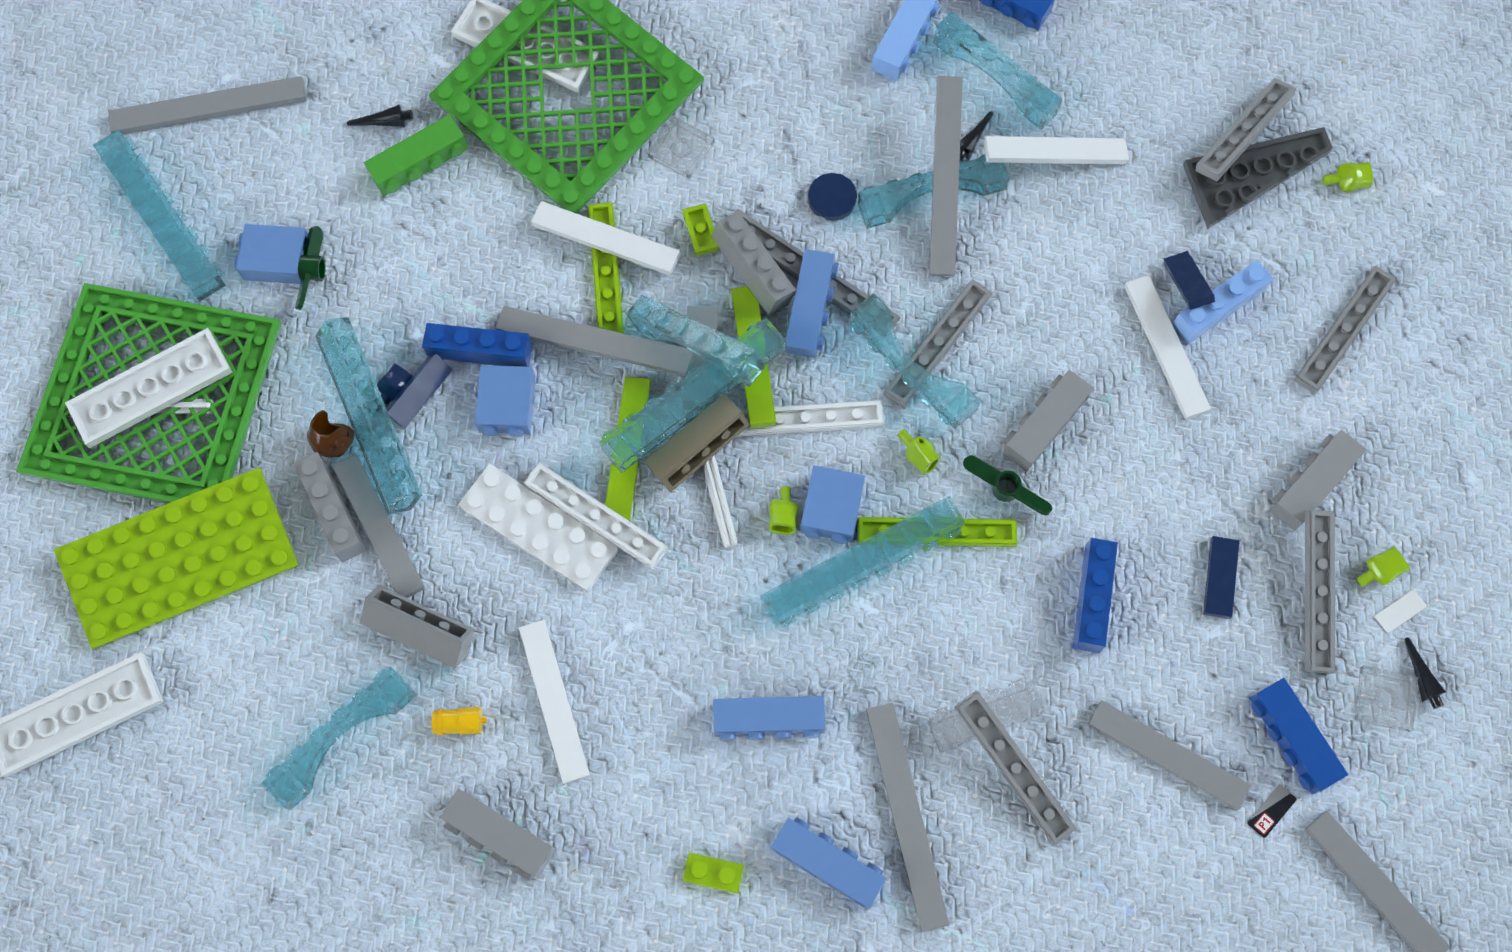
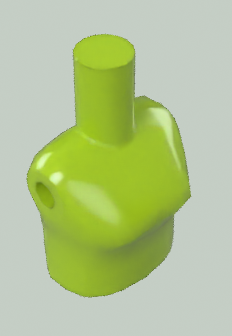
M1369 162L1344 163L1337 168V174L1323 175L1322 183L1323 185L1339 184L1343 192L1371 188L1373 185L1372 168Z
M906 429L901 430L897 434L900 440L907 446L905 454L907 460L923 475H927L938 465L941 457L936 453L930 441L922 437H915L913 439Z
M782 486L780 499L771 500L769 506V531L780 535H792L796 532L799 505L790 501L791 488L789 486Z
M1392 546L1386 551L1368 559L1366 564L1369 571L1355 579L1360 587L1374 580L1381 585H1386L1399 575L1410 570V567L1398 549Z

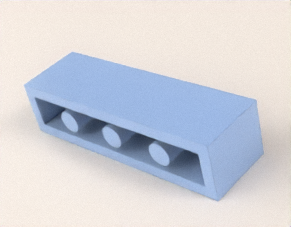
M903 0L873 55L871 70L898 81L901 73L905 74L911 63L910 56L912 54L916 55L921 41H919L921 36H926L929 31L931 17L935 18L940 10L941 4L938 3V0Z
M1255 260L1212 290L1215 302L1192 310L1186 308L1179 313L1172 324L1174 330L1187 345L1263 293L1274 278L1258 260Z

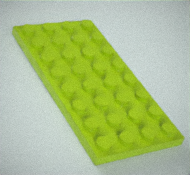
M260 467L53 549L91 649L100 648L300 566Z

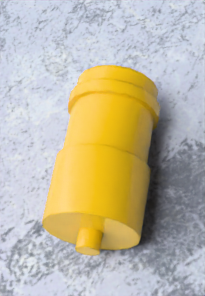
M461 707L459 709L447 710L439 708L432 712V732L434 735L482 734L483 724L487 723V717H483L481 707Z

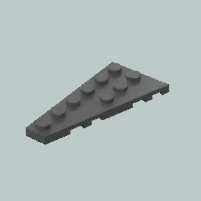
M1325 127L1249 145L1217 182L1195 171L1197 163L1203 156L1185 160L1183 167L1206 227L1209 229L1329 154L1333 146Z

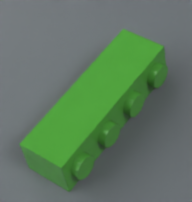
M449 114L363 163L382 195L385 196L396 192L406 183L419 179L422 174L431 169L439 168L444 162L453 157L460 156L469 148L465 136Z

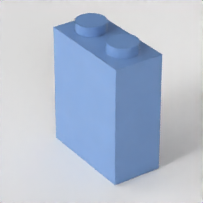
M245 224L243 233L239 236L240 251L239 256L235 257V270L243 280L300 284L298 262L300 256L304 254L308 237L306 229L300 227Z
M480 365L475 425L479 433L486 436L508 433V435L513 437L531 434L536 378L532 367Z
M813 465L800 532L805 533L806 537L812 539L826 537L831 538V541L837 544L852 543L865 475Z

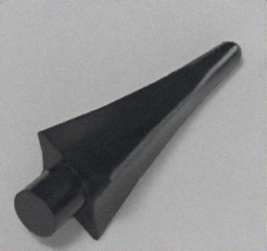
M399 104L368 116L348 120L346 124L347 126L405 127V120H413L412 110L402 111Z
M992 111L988 112L982 121L960 140L959 162H962L965 157L970 160L984 129L993 116Z
M1406 637L1404 642L1412 661L1422 702L1429 700L1433 709L1443 707L1444 704L1440 695L1446 691L1427 667L1411 639Z

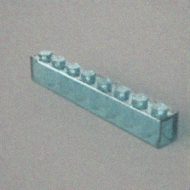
M117 130L93 144L197 299L202 301L226 286L221 279L225 274L216 262L210 263L208 258L212 255L204 244H197L195 240L199 236L191 225L188 227L184 225L183 222L187 220L179 207L175 209L172 207L171 204L175 201L166 189L161 191L159 186L162 182L154 171L148 172L146 168L150 165L142 153L139 155L135 153L138 147L131 137L125 138L120 130Z
M349 317L326 319L315 337L387 515L412 510L421 498L422 493Z
M767 318L761 322L756 321L752 323L746 333L740 337L735 336L727 343V347L722 351L713 352L699 368L696 366L690 369L683 380L679 383L673 382L665 389L664 394L658 398L650 399L640 412L627 416L623 424L617 429L608 430L602 436V440L599 441L602 451L620 473L624 472L692 421L722 394H728L786 350V339Z
M949 495L760 595V600L774 626L781 625L782 628H785L797 621L795 617L803 612L806 615H810L821 608L820 603L826 600L832 603L844 596L843 591L851 587L854 590L863 587L868 583L867 578L875 574L879 578L892 571L890 566L898 562L901 565L910 562L915 558L914 554L923 549L924 553L938 546L937 541L945 537L947 540L957 537L962 533L960 529L966 523Z

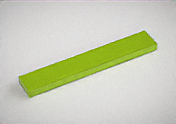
M613 202L588 205L590 219L615 227ZM591 247L598 328L624 334L618 257Z
M748 287L731 288L750 429L776 426L759 302Z
M625 376L605 505L630 521L651 379Z
M858 517L857 545L1017 547V520Z

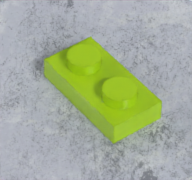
M706 203L682 209L695 256L698 257L720 251V248L712 238L714 227Z
M689 853L683 882L738 894L744 865Z

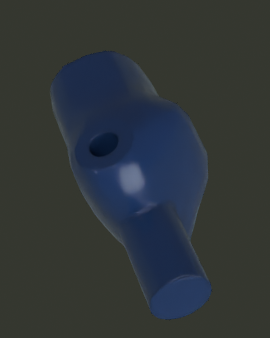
M394 363L377 383V389L381 395L373 404V407L381 412L413 375Z

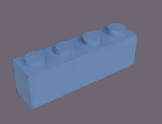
M808 249L804 250L785 342L786 353L816 358L818 350L822 351L825 336L821 335L822 327H827L830 313L826 311L827 302L832 303L834 296V287H831L832 278L837 279L839 263L835 261V254Z
M824 696L713 699L715 737L720 736L721 741L737 740V736H748V740H762L764 735H775L776 739H791L792 734H803V738H819L821 733H825Z
M795 817L794 821L788 818L770 850L863 908L870 909L887 879L882 876L883 870L871 862L867 866L857 860L859 855L846 847L843 850L832 845L834 840L826 834L820 832L816 835L809 831L810 825L800 818Z

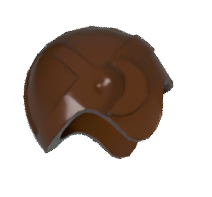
M321 410L315 414L310 422L307 439L315 453L318 452L321 456L328 458L341 457L353 443L354 431L345 424L329 423L328 413L325 410Z

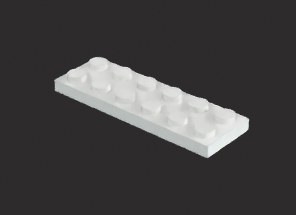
M471 0L451 30L452 37L477 47L512 11L488 0ZM541 24V33H554L553 29ZM537 25L528 34H537ZM571 37L558 38L559 48L572 47ZM554 38L541 39L542 49L555 48ZM537 39L524 40L525 50L538 49ZM575 39L576 47L589 46ZM520 42L511 51L521 50ZM589 51L576 52V62L590 61ZM593 51V61H598L601 56L600 51ZM572 52L559 53V63L573 62ZM542 54V64H556L555 54ZM526 55L525 66L538 65V55ZM508 56V62L521 66V56ZM590 66L542 69L543 78L578 93L590 74ZM539 69L535 71H530L536 75H539Z
M206 328L65 402L85 445L91 448L231 374L233 371L209 328Z
M490 463L458 504L462 510L587 593L619 550L617 546Z
M140 652L0 718L1 775L9 777L163 703L145 654Z

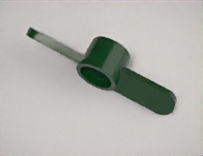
M319 226L309 229L304 254L299 258L298 275L301 283L295 305L297 310H301L304 305L309 280L323 281L325 277V258L319 256L323 240V231Z
M969 455L964 459V468L992 485L993 494L999 501L1010 502L1017 499L1041 515H1049L1052 511V505L1048 501L1022 486L1021 479L1015 472H1001L974 455ZM1009 480L1015 485L1016 491L1005 493L1000 490L998 482Z

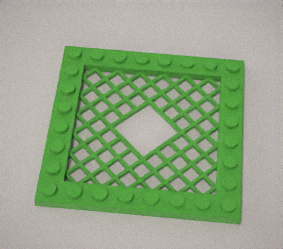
M523 0L429 94V97L562 209L578 214L704 82V76L609 0ZM570 6V16L557 17V7ZM574 7L584 15L574 16ZM553 9V17L544 18ZM591 20L602 29L592 30ZM575 21H588V30L575 31ZM571 22V32H558V23ZM554 23V33H541V24ZM537 25V34H528ZM605 35L606 45L593 46L592 36ZM609 35L620 44H610ZM588 36L589 46L576 47L575 37ZM571 37L572 47L559 48L558 38ZM554 38L555 48L542 49L541 39ZM537 39L538 49L525 50L524 40ZM520 42L521 50L511 51ZM623 49L624 59L610 60V50ZM627 49L638 58L627 59ZM606 50L607 60L593 61V51ZM589 51L590 61L576 62V52ZM572 52V63H559V53ZM542 54H555L556 64H542ZM538 55V65L525 66V56ZM508 56H521V66L508 67ZM504 58V67L494 68ZM641 63V74H628V64ZM645 64L656 73H645ZM611 65H624L625 75L611 76ZM590 66L592 108L544 112L542 69ZM594 66H607L608 76L594 77ZM539 69V80L526 81V71ZM522 71V82H509V72ZM492 73H505V83H492ZM487 75L488 84H478ZM659 78L660 88L646 89V79ZM642 79L643 89L629 90V80ZM625 80V90L612 91V81ZM608 81L607 92H595V82ZM539 86L540 96L527 97L526 87ZM522 87L523 97L509 98V88ZM505 88V98L492 99V89ZM488 89V100H475V90ZM470 91H471V99L467 96V94H468ZM647 94H654L647 102ZM630 95H643L644 105L630 106ZM626 96V106L613 107L612 97ZM609 97V107L596 108L595 98ZM540 101V112L527 113V102ZM510 103H523V113L510 114ZM506 104V114L493 115V105ZM480 105H488L489 114ZM627 111V122L614 123L613 112ZM630 111H638V112L631 118V113H630ZM596 113H610V123L597 124ZM592 114L593 124L579 125V115ZM575 115L576 125L562 126V116ZM558 116V127H545V117ZM541 117V128H528L527 118ZM523 118L524 129L511 130L510 119ZM497 120H506V128ZM610 128L611 139L597 140V129ZM614 128H622V129L614 136ZM580 130H593L594 140L580 141ZM576 131V141L563 142V132ZM559 132V142L546 143L545 133ZM541 133L542 144H528V134ZM524 134V142L515 135ZM594 145V156L581 157L580 146ZM598 145H605V146L598 152ZM563 147H577V157L564 158ZM559 148L560 158L546 159V149ZM533 149H542V157ZM581 162H589L583 169L581 168ZM564 163H577L578 173L564 174ZM550 164H560V172Z
M84 283L16 472L21 475L163 503H171L233 478L282 323L279 319ZM113 317L118 326L105 332L101 324ZM118 317L127 318L129 320H127L124 323H121ZM138 322L142 331L130 337L125 328ZM143 322L153 323V325L146 328ZM162 326L167 335L154 342L149 333ZM167 326L178 329L170 333ZM209 328L233 373L221 380H217L216 383L205 389H200V392L192 397L183 398V402H192L204 396L206 402L211 403L210 407L204 408L197 413L192 407H188L192 416L182 422H179L175 415V412L181 408L173 407L138 427L137 423L134 424L135 430L123 437L120 432L117 433L118 439L107 446L102 441L99 443L101 449L89 456L84 448V441H80L76 434V431H78L76 425L72 427L68 420L71 414L65 402L77 397L76 394L87 387L89 389L94 388L92 384L103 378L106 381L111 379L109 375L120 368L123 372L126 371L127 368L125 366L138 359L142 363L144 360L141 356L154 350L156 354L161 353L158 347L169 340L173 346L177 343L174 338L181 333L187 331L191 337L193 336L191 331L201 332ZM98 331H100L102 335L96 338ZM122 331L126 340L113 346L109 337ZM146 335L150 345L138 351L133 342ZM216 336H222L227 338L219 342ZM105 340L110 349L97 356L93 347ZM235 340L240 350L228 356L223 347ZM240 340L246 341L244 346ZM130 345L134 354L121 360L117 351ZM90 353H91V355L93 356V359H91L90 361H88L89 356H90ZM113 354L118 363L105 370L101 361ZM241 356L236 370L231 361ZM97 363L101 373L89 379L84 370ZM83 377L85 382L80 384L81 378ZM233 379L230 391L228 393L226 388L224 387V384ZM220 387L225 397L212 403L207 394ZM225 403L222 416L220 417L216 408ZM212 410L217 421L204 427L200 417ZM171 415L176 425L163 432L158 422ZM196 420L201 430L188 437L183 427ZM66 424L68 430L63 432L64 426ZM154 425L159 435L146 441L142 432ZM218 427L214 440H212L208 432ZM179 430L184 440L171 446L167 436ZM72 435L76 444L64 451L59 441ZM138 435L143 444L130 451L125 442ZM205 435L209 445L196 451L192 441ZM163 439L168 449L155 456L150 446ZM121 444L126 454L114 461L108 451ZM188 444L193 454L180 461L175 451ZM80 449L84 458L69 455ZM146 449L151 459L139 466L133 456ZM210 451L205 465L200 456ZM105 454L109 463L95 461V459ZM171 454L177 464L164 471L158 461ZM130 459L134 468L120 466L119 464ZM196 459L202 469L189 476L184 465ZM155 464L159 473L146 471L144 469ZM180 469L185 478L171 476L169 474ZM202 475L200 481L194 480Z

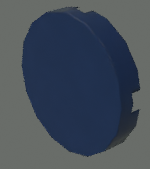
M823 174L816 178L809 187V207L818 217L821 216L829 221L842 220L851 214L856 205V187L849 178L842 174Z

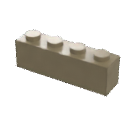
M722 394L698 416L694 417L683 429L674 434L663 446L654 451L644 462L654 476L671 493L750 424L743 412L725 394Z

